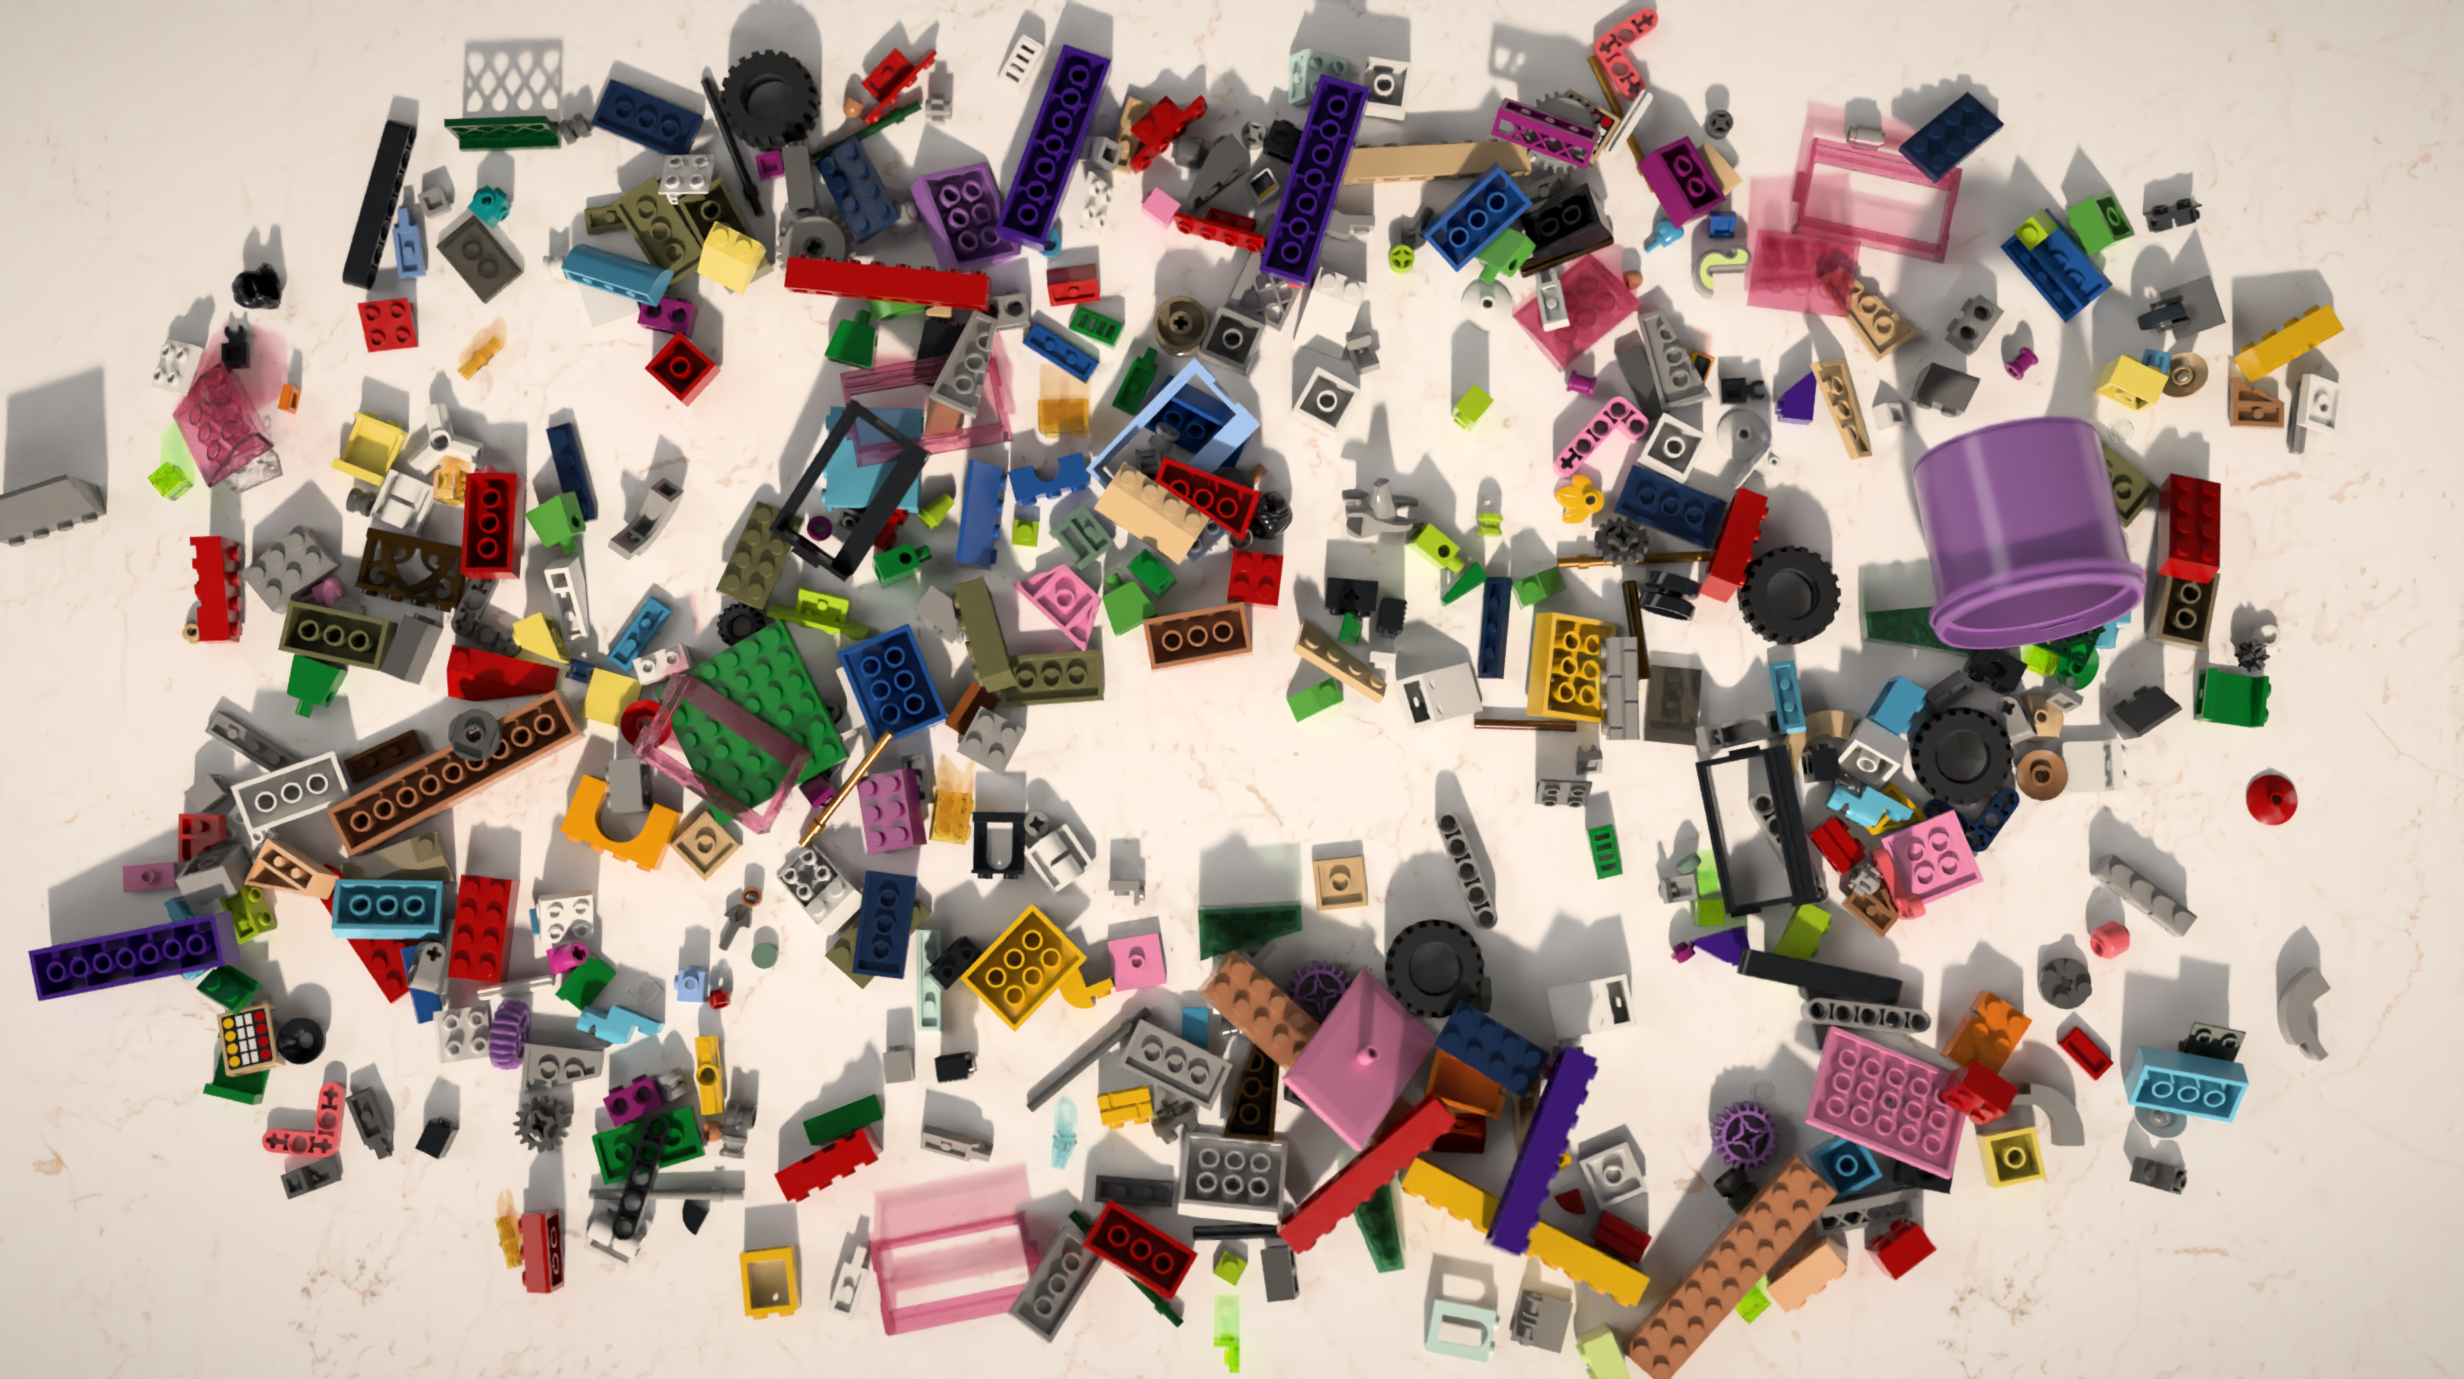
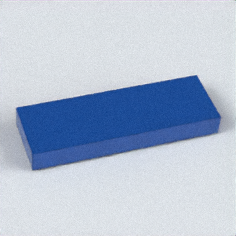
M1035 322L1022 342L1023 345L1085 385L1099 366L1098 361Z
M417 945L400 949L406 978L411 968ZM427 950V954H426V955L431 956V955H430V951ZM409 987L417 1024L433 1021V1012L443 1011L440 995Z

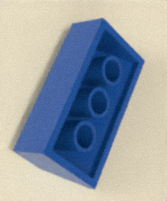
M1495 162L1423 228L1421 233L1457 273L1533 203L1500 165Z
M1168 375L1159 387L1156 396L1175 378L1174 376ZM1186 383L1144 427L1156 433L1155 427L1159 422L1170 424L1180 433L1178 440L1173 443L1197 454L1236 414L1227 404ZM1253 433L1219 466L1220 468L1226 466L1236 467Z
M969 459L955 561L960 567L991 571V565H996L998 550L994 549L995 539L999 540L1001 525L997 524L998 514L1003 515L1004 500L1001 499V492L1007 488L1008 475H1004L1002 467Z

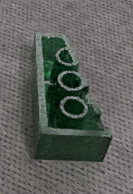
M1933 606L1865 612L1859 615L1861 641L1922 649L1937 653H1948L1962 657L1973 654L1972 649L1947 645L1935 635L1928 617Z
M1301 901L1198 906L1200 960L1203 961L1210 957L1226 954L1246 946L1256 945L1269 939L1272 940L1302 931Z
M1391 1181L1387 1185L1382 1184L1379 1186L1374 1196L1370 1200L1362 1201L1358 1204L1353 1213L1378 1273L1405 1270L1407 1266Z

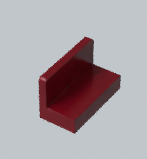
M1455 1113L1456 1122L1453 1129L1445 1135H1439L1432 1146L1433 1152L1483 1154L1486 1141V1116L1475 1113Z

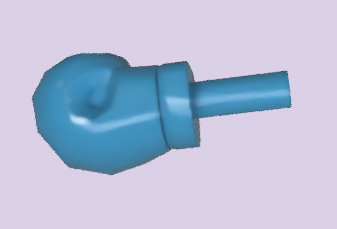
M1662 218L1656 224L1657 232L1653 234L1656 240L1645 247L1644 250L1648 254L1658 245L1665 248L1667 245L1669 246L1684 236L1683 227L1676 229L1670 218Z

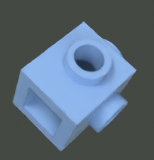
M687 965V970H679V975H675L674 990H678L677 1001L706 1002L710 971H702L703 966Z

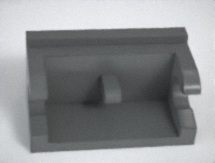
M1288 1244L1261 1249L1267 1302L1296 1299L1300 1292L1294 1250Z

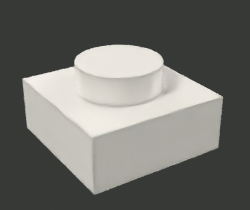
M1370 652L1369 664H1374L1375 669L1389 670V666L1395 665L1396 654Z

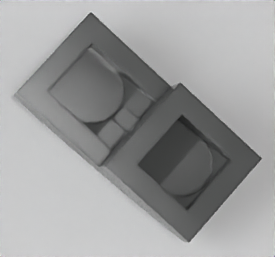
M334 1156L280 1175L288 1200L342 1180Z

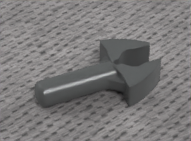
M1424 208L1412 229L1402 228L1401 245H1405L1406 240L1415 236L1416 242L1411 248L1413 252L1426 244L1427 240L1422 238L1421 230L1425 228L1433 214L1431 208Z
M742 904L730 908L724 914V916L729 918L730 925L718 945L723 951L728 950L739 928L743 926L751 928V909H747L743 919L738 920L737 912Z

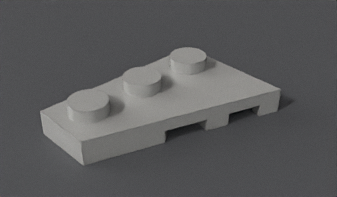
M527 1041L524 1046L520 1094L540 1088L545 1089L564 1083L600 1077L602 1075L604 1050Z

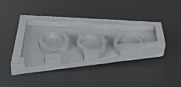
M1662 309L1637 316L1662 412L1712 399V395L1705 386Z
M976 310L973 311L929 394L931 400L976 419L998 325L997 319Z

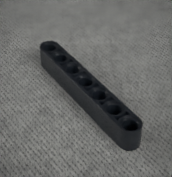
M389 119L385 124L343 269V284L365 290L372 289L415 143L417 134L415 125Z
M1743 947L1741 948L1736 971L1737 974L1892 1006H1898L1904 982L1891 977Z

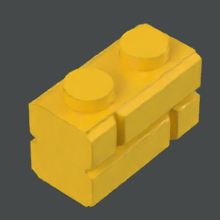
M1149 1084L1097 1095L1102 1125H1108L1109 1130L1124 1127V1122L1133 1120L1135 1125L1150 1122L1149 1117H1154Z

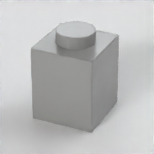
M1087 136L1079 160L1097 170L1115 171L1123 147L1106 137Z
M207 773L184 792L201 813H210L233 793L228 788L230 784L224 776Z
M904 1045L889 1046V1051L883 1053L886 1084L915 1080L912 1049H905Z

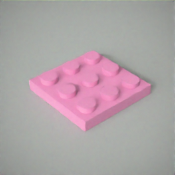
M1954 809L1880 838L1905 893L1918 894L1924 905L1984 881Z

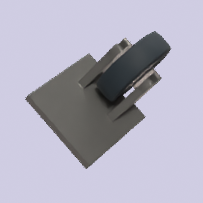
M2211 275L2160 292L2162 300L2150 304L2151 311L2137 318L2141 330L2157 328L2158 334L2172 331L2175 340L2226 323Z

